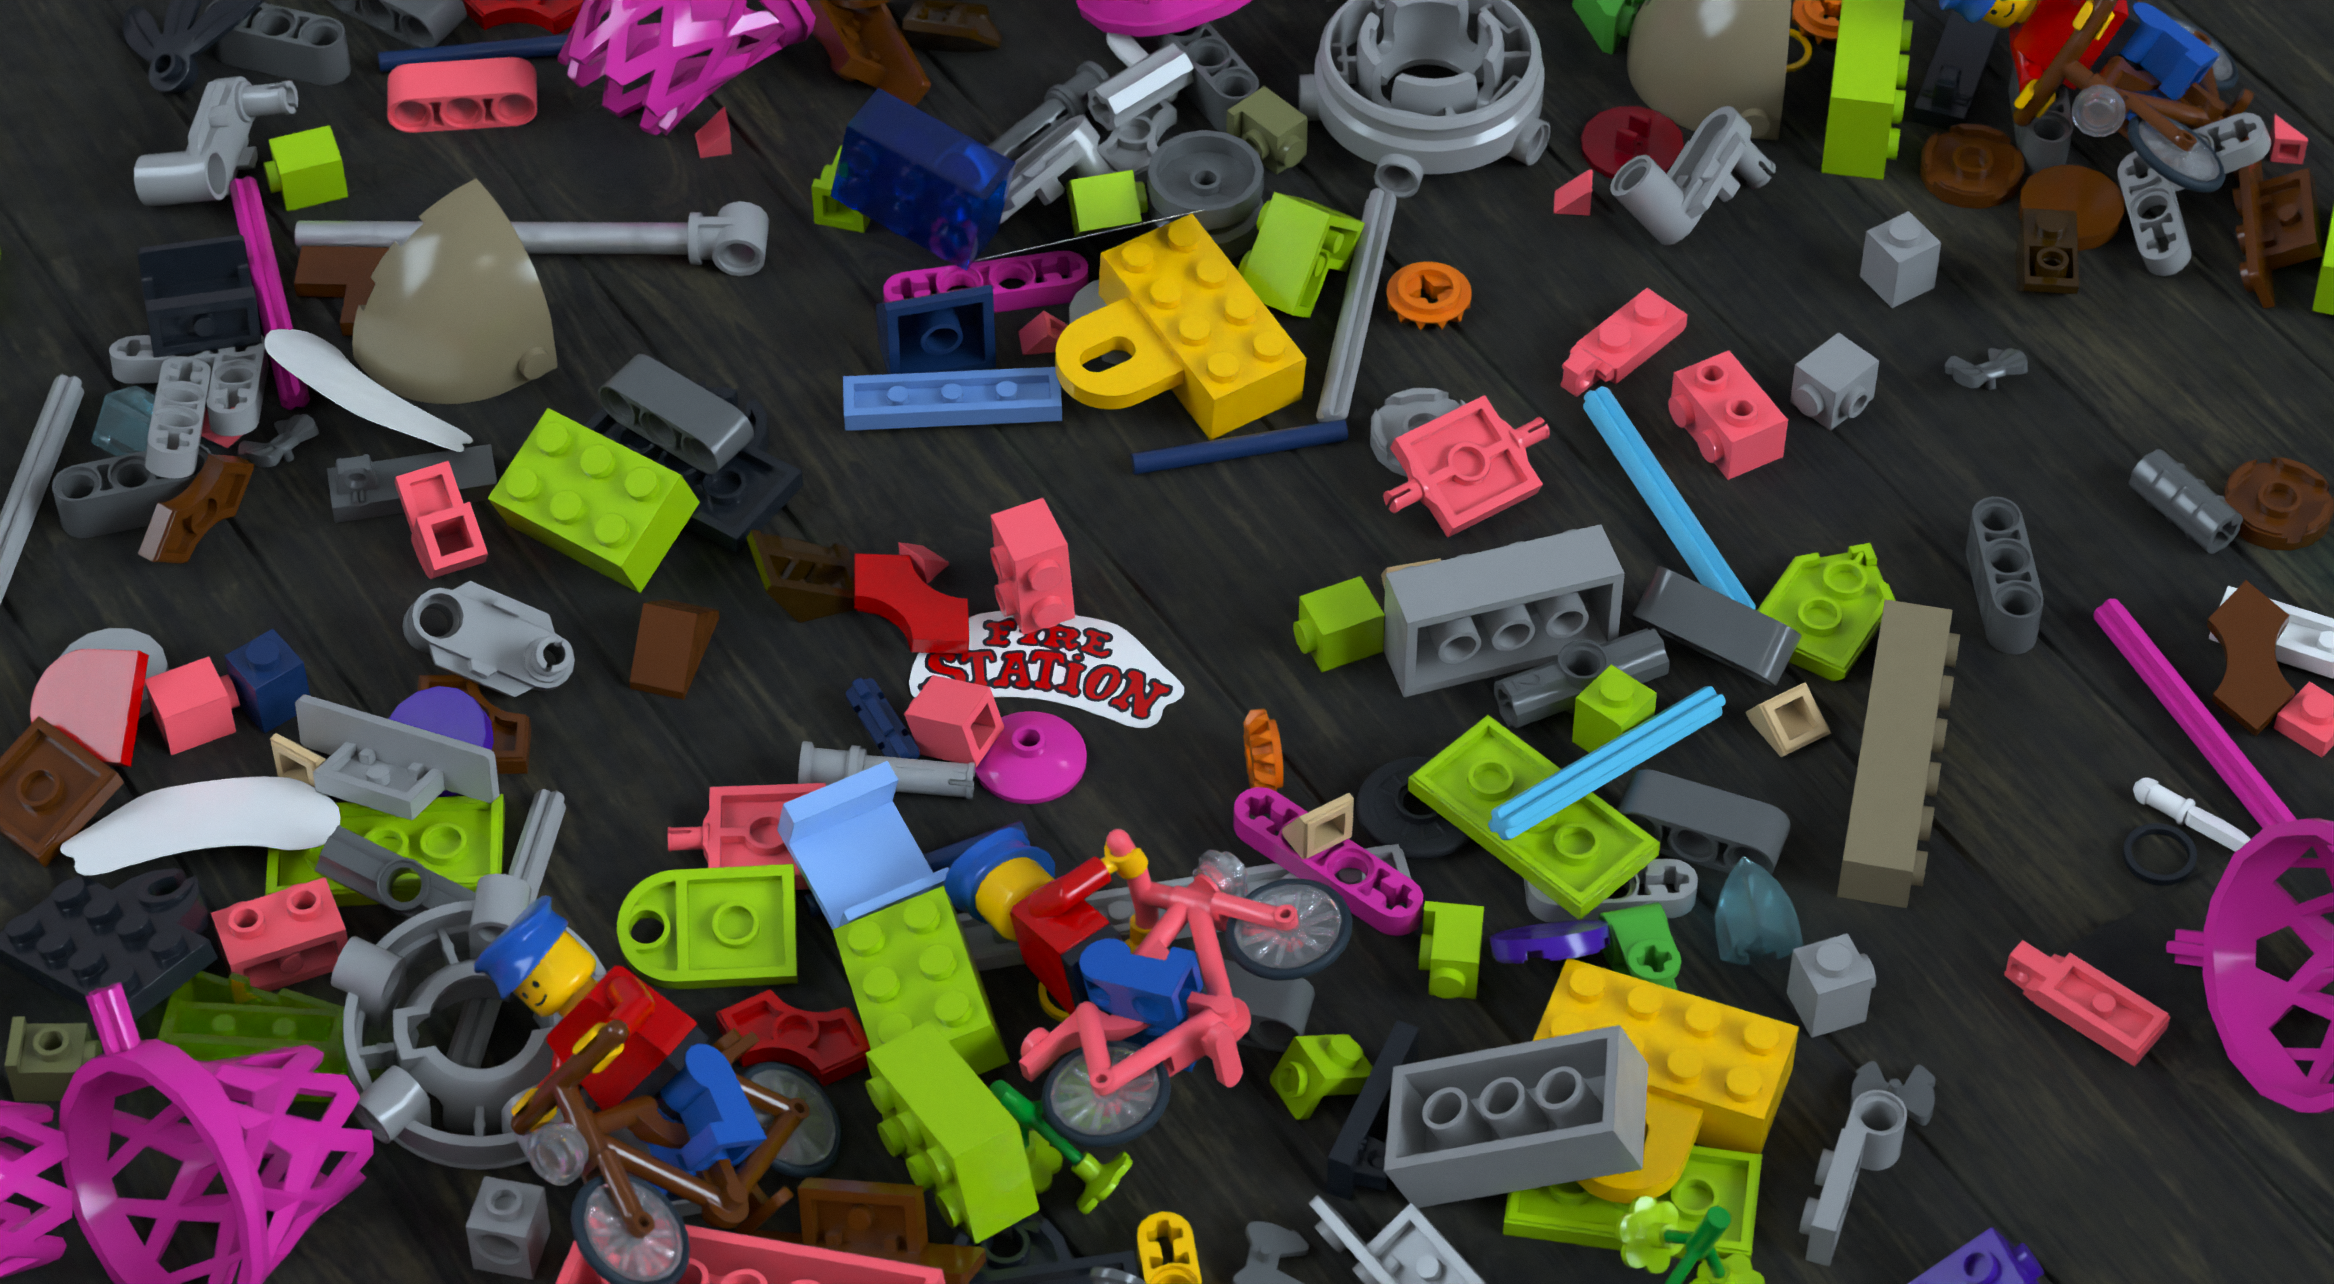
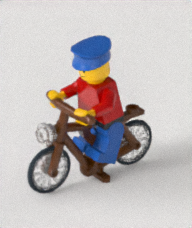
M1939 0L1941 10L1952 9L1967 22L1976 23L1981 19L1999 28L2009 27L2010 49L2018 75L2020 95L2014 102L2017 108L2013 112V121L2018 126H2027L2035 117L2041 118L2056 99L2055 92L2063 83L2073 90L2078 89L2081 91L2076 96L2072 106V119L2076 127L2083 133L2093 137H2105L2117 131L2131 142L2135 151L2147 165L2180 187L2207 193L2213 192L2222 186L2225 180V170L2221 160L2206 141L2192 130L2243 113L2252 101L2254 93L2243 88L2231 105L2220 100L2218 91H2227L2235 86L2238 80V69L2227 50L2199 27L2180 18L2168 16L2154 6L2142 3V0Z
M547 895L541 896L534 900L481 953L474 963V972L488 974L496 984L500 998L504 999L513 992L536 1015L549 1017L557 1012L562 1017L546 1035L547 1044L554 1051L550 1073L536 1088L527 1091L513 1105L511 1113L514 1116L511 1119V1128L513 1132L521 1136L532 1132L528 1140L529 1158L534 1170L546 1181L555 1185H567L581 1175L585 1185L579 1190L572 1205L571 1223L573 1236L579 1251L589 1266L601 1278L610 1284H676L683 1277L689 1263L690 1245L682 1217L671 1201L688 1200L701 1206L703 1220L713 1227L735 1228L748 1215L749 1218L734 1232L749 1236L794 1196L788 1187L785 1186L769 1199L757 1185L767 1169L771 1168L786 1176L798 1178L815 1177L827 1171L836 1162L842 1148L840 1118L834 1104L825 1091L806 1074L788 1065L772 1062L760 1063L746 1069L741 1075L734 1073L731 1067L732 1063L746 1054L760 1041L753 1031L742 1037L733 1028L710 1046L704 1044L709 1038L696 1026L697 1023L690 1016L623 966H614L597 982L592 977L596 968L595 958L566 930L568 921L552 910L551 897ZM580 1085H582L602 1111L593 1114L591 1109H587L578 1089ZM560 1108L565 1119L563 1123L548 1124L554 1118L557 1109ZM628 1128L640 1142L648 1145L651 1155L609 1136V1134Z

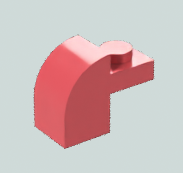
M449 461L395 477L394 483L412 532L410 539L419 562L429 579L486 561L488 552L471 503H463Z

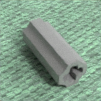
M1174 43L1167 44L1087 92L1089 96L1087 106L1095 121L1101 123L1107 131L1114 130L1194 82L1192 77L1194 67L1186 52L1181 51Z

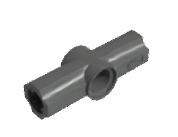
M1645 628L1600 645L1587 640L1572 641L1560 650L1558 660L1496 681L1494 695L1498 702L1500 714L1508 727L1514 726L1518 728L1563 711L1574 715L1576 697L1611 664L1640 683H1644L1667 675L1670 661L1666 655L1664 642L1655 629L1649 630Z
M339 825L327 839L315 868V872L388 907L397 915L412 918L441 905L475 900L476 892L425 868L416 860L404 858ZM412 873L418 875L421 878L422 887L417 897L409 902L394 900L392 897V886L395 880L403 874Z

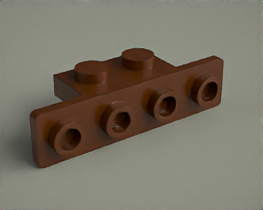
M809 0L807 3L816 17L812 33L828 52L831 58V68L847 81L853 82L856 79L876 87L891 116L903 121L930 89L931 83L886 4L870 8L851 9L833 5L828 0Z
M2245 136L2240 141L2245 142L2249 137ZM2259 160L2254 164L2233 171L2236 180L2240 183V187L2233 188V198L2237 212L2243 218V224L2236 225L2238 242L2247 261L2239 264L2241 278L2248 293L2256 292L2263 308L2266 309L2275 306L2272 270L2323 256L2316 182L2310 169L2306 168L2263 181L2262 163Z
M806 1177L798 1186L802 1233L756 1230L749 1235L942 1269L946 1284H968L986 1262L984 1247L928 1243L924 1189L921 1185Z

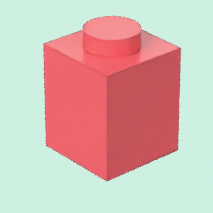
M209 656L145 679V687L153 719L171 756L236 732L232 709L240 706L236 689L228 674L219 677Z
M932 675L904 713L913 739L920 749V755L956 763L969 764V762H973L975 767L979 765L1005 728L990 687Z

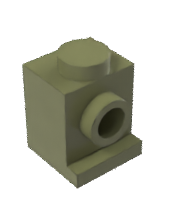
M1265 86L1227 110V133L1246 141L1259 154L1262 164L1276 175L1288 167L1295 166L1307 155L1308 117Z
M25 1017L12 1018L5 1069L15 1101L62 1100L76 1070L90 1059L102 1054L101 1043L99 1040L91 1039L87 1023L27 1024Z

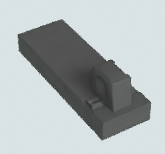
M491 444L464 448L462 452L448 450L374 462L371 461L368 454H363L364 456L336 459V467L327 468L335 523L405 513L394 483L395 477L445 461L450 463L463 503L488 500L489 495L497 485Z

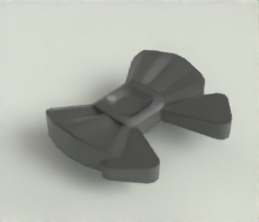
M1988 349L1989 362L1976 366L1957 356L1949 357L1945 364V373L1952 374L1953 379L1963 386L1978 388L1985 383V388L1991 390L1996 388V378L2005 375L2027 373L2028 360L2021 350Z
M294 415L289 420H281L274 423L278 436L268 444L251 441L241 442L238 448V455L257 467L275 466L282 457L285 462H290L295 458L291 449L300 442L318 435L319 430L314 419L309 415Z
M1870 1061L1856 1071V1078L1854 1079L1850 1094V1108H1852L1855 1099L1862 1093L1870 1090H1884L1899 1097L1907 1109V1116L1919 1125L1925 1126L1929 1123L1933 1114L1935 1103L1933 1087L1935 1086L1936 1078L1924 1066L1916 1065L1905 1085H1901V1081L1898 1079H1891L1888 1083L1885 1081L1878 1064L1875 1061Z
M1263 1221L1250 1222L1245 1232L1251 1246L1246 1266L1235 1274L1232 1284H1304L1277 1270L1279 1258L1307 1255L1310 1247L1309 1244L1295 1230L1289 1231L1282 1226Z

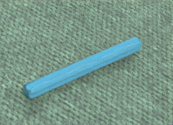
M1603 386L1595 391L1589 390L1584 395L1585 403L1583 404V409L1700 584L1755 610L1756 605L1612 392Z
M1705 686L1492 809V819L1488 822L1491 832H1497L1502 840H1510L1722 716V706L1726 704L1724 695L1717 694L1712 686Z

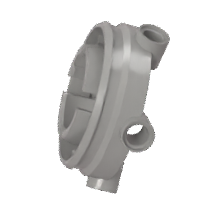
M1348 0L1335 12L1325 26L1321 36L1320 48L1316 56L1315 74H1299V111L1308 117V121L1321 120L1332 137L1342 146L1364 160L1378 165L1374 175L1375 184L1384 192H1392L1396 198L1413 196L1418 191L1424 174H1447L1467 171L1494 162L1505 155L1524 164L1533 165L1542 155L1550 136V124L1539 119L1544 91V66L1539 38L1530 21L1509 0ZM1467 29L1477 32L1476 44L1468 37ZM1357 41V56H1347V48ZM1415 65H1438L1449 68L1459 74L1447 78L1429 79L1401 73L1395 78L1391 102L1383 97L1380 87L1381 85H1387L1396 73ZM1502 80H1508V81L1502 86ZM1476 82H1484L1483 87L1478 92ZM1348 84H1355V91Z
M507 874L484 875L478 880L475 900L445 904L424 911L395 927L376 945L353 936L342 949L333 969L331 985L348 993L343 1018L345 1056L351 1080L360 1096L358 1103L352 1111L367 1130H372V1135L379 1141L389 1144L394 1140L417 1156L438 1164L463 1169L503 1168L526 1161L538 1162L550 1158L546 1148L547 1139L557 1130L564 1127L563 1121L565 1119L560 1108L557 1109L554 1118L537 1134L531 1132L525 1136L517 1135L513 1132L511 1119L514 1115L511 1113V1109L527 1091L536 1088L550 1073L554 1051L547 1044L546 1035L562 1019L557 1012L549 1017H540L534 1013L533 1018L541 1029L532 1030L530 1039L517 1056L502 1065L490 1069H473L458 1065L440 1053L436 1046L416 1049L420 1036L416 1027L423 1020L429 1018L431 1012L436 1014L456 1002L471 998H493L510 1002L516 995L512 992L506 998H500L498 988L488 974L474 972V963L481 953L529 906L531 887L524 880ZM566 927V930L595 958L596 968L592 977L598 982L606 974L605 968L588 944L573 930ZM470 950V958L476 959L458 962L455 952ZM442 956L444 967L429 975L409 996L403 1008L395 1009L407 988V973L421 964ZM393 1013L394 1042L377 1043L376 1045L364 1047L368 1027L371 1026L382 1031ZM391 1066L372 1083L367 1070L384 1069ZM582 1088L580 1094L587 1109H591L593 1112L597 1104L587 1091ZM427 1092L441 1102L443 1106V1125L446 1129L472 1136L451 1134L431 1128V1098H429Z

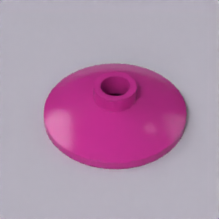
M1024 711L1001 717L1005 727L979 765L975 767V775L978 781L991 794L1013 803L1038 804L1057 799L1076 786L1085 772L1087 751L1080 733L1067 721L1048 713Z

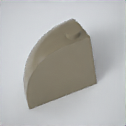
M1646 0L1635 17L1627 46V71L1633 88L1652 110L1658 111L1671 119L1676 125L1696 131L1703 120L1712 112L1721 107L1730 106L1734 107L1750 124L1752 128L1750 138L1778 140L1786 79L1791 0Z
M477 178L458 187L419 216L424 223L402 246L396 241L391 245L371 275V279L376 284L367 304L359 305L356 312L352 339L354 360L380 386L397 395L415 401L435 404H461L485 400L508 392L558 368L551 317L536 271L511 222L496 200Z

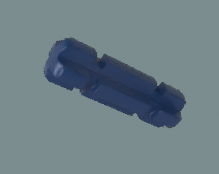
M860 677L852 681L853 686L846 691V699L853 710L858 713V718L876 746L881 750L882 755L885 757L908 759L919 758V747L911 735L908 734V730L886 697L884 698V693L876 681L872 678L863 680Z

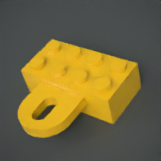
M1192 213L1102 252L1100 257L1098 295L1107 306L1070 323L1059 336L1056 345L1055 372L1062 388L1077 401L1100 409H1122L1141 403L1171 389L1210 441L1302 399L1307 358ZM1114 350L1125 351L1132 356L1131 359L1102 372H1091L1082 366L1084 363Z
M1566 959L1533 1041L1620 1025L1648 1063L1644 1135L1646 1140L1644 1143L1643 1169L1578 1180L1576 1182L1599 1198L1617 1203H1631L1638 1196H1649L1654 1199L1670 1190L1680 1179L1694 1143L1709 1148L1761 1154L1793 1069L1799 1027L1578 960Z

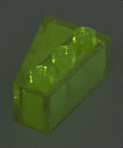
M201 971L170 996L157 1040L179 1047L194 1060L213 1061L283 1047L309 1045L324 1052L322 1063L313 1072L347 1075L351 1081L345 1056L343 1033L345 1007L285 988H282L278 994L252 987L249 977L234 972L226 979ZM297 1093L293 1100L330 1103L332 1098Z

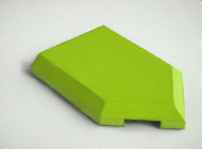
M1871 543L1849 546L1848 552L1820 557L1818 553L1795 556L1757 611L1784 623L1802 635L1789 660L1790 663L1828 680L1837 681L1847 676L1880 628L1885 599L1896 600L1889 584L1884 582L1877 567V557Z

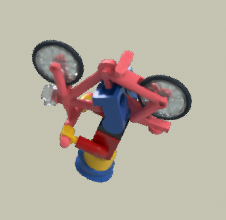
M1008 827L988 835L962 853L948 870L944 882L949 898L957 909L968 912L971 917L981 923L990 924L1003 938L1018 942L1022 958L1027 967L1070 1015L1051 1033L1044 1028H1036L1031 1031L1022 1043V1058L1018 1062L1023 1077L1032 1082L1061 1055L1077 1049L1062 1059L1050 1072L1043 1087L1041 1102L1043 1114L1049 1126L1060 1137L1073 1144L1086 1147H1111L1124 1144L1149 1130L1163 1115L1169 1102L1171 1090L1169 1078L1181 1070L1192 1072L1197 1060L1206 1055L1212 1059L1216 1077L1220 1083L1231 1088L1240 1081L1243 1068L1236 1042L1248 1032L1251 1026V1015L1246 1003L1239 998L1233 997L1216 930L1226 932L1227 949L1234 961L1245 971L1257 977L1274 981L1305 978L1322 971L1333 963L1345 950L1351 938L1353 921L1351 911L1343 897L1325 884L1303 878L1273 881L1256 888L1246 895L1248 893V886L1245 880L1248 878V873L1241 861L1230 852L1224 851L1220 853L1210 849L1199 858V866L1193 870L1194 881L1187 887L1179 885L1172 887L1152 882L1147 867L1148 859L1141 848H1136L1128 833L1122 829H1115L1109 832L1104 846L1105 857L1099 859L1093 856L1066 875L1054 879L1055 862L1050 854L1039 847L1030 846V842L1022 830ZM1115 871L1118 876L1127 880L1135 914L1130 918V938L1124 942L1121 939L1120 933L1109 921L1084 900L1111 882L1110 874ZM1158 908L1167 910L1159 920ZM1188 922L1207 994L1202 991L1204 985L1195 951L1172 947L1171 951L1167 949Z

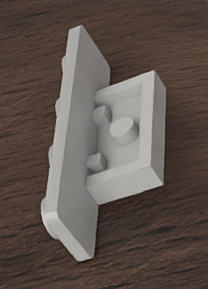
M306 694L302 695L295 702L301 744L306 748L331 755L313 772L315 791L412 821L444 790L487 803H492L500 795L495 753L490 749Z
M1319 1195L1309 1202V1205L1322 1218L1315 1226L1316 1230L1338 1253L1341 1254L1348 1247L1359 1259L1360 1262L1352 1270L1364 1284H1486L1412 1203L1369 1244H1366L1347 1221Z

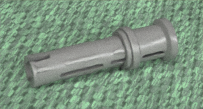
M802 742L798 784L826 783V786L888 761L898 778L895 792L965 797L966 799L973 798L975 782L973 781V776H975V763L973 762L968 764L867 755V749H861V746L852 745L849 751L815 748L813 742Z

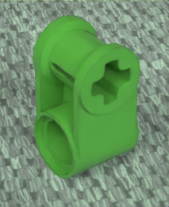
M1659 902L1599 914L1598 920L1608 922L1610 945L1602 948L1607 963L1614 972L1677 990L1674 978L1679 974L1681 968V956L1670 933L1665 911Z

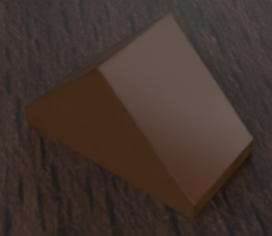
M668 599L643 603L629 681L630 689L684 700L720 618L719 610Z

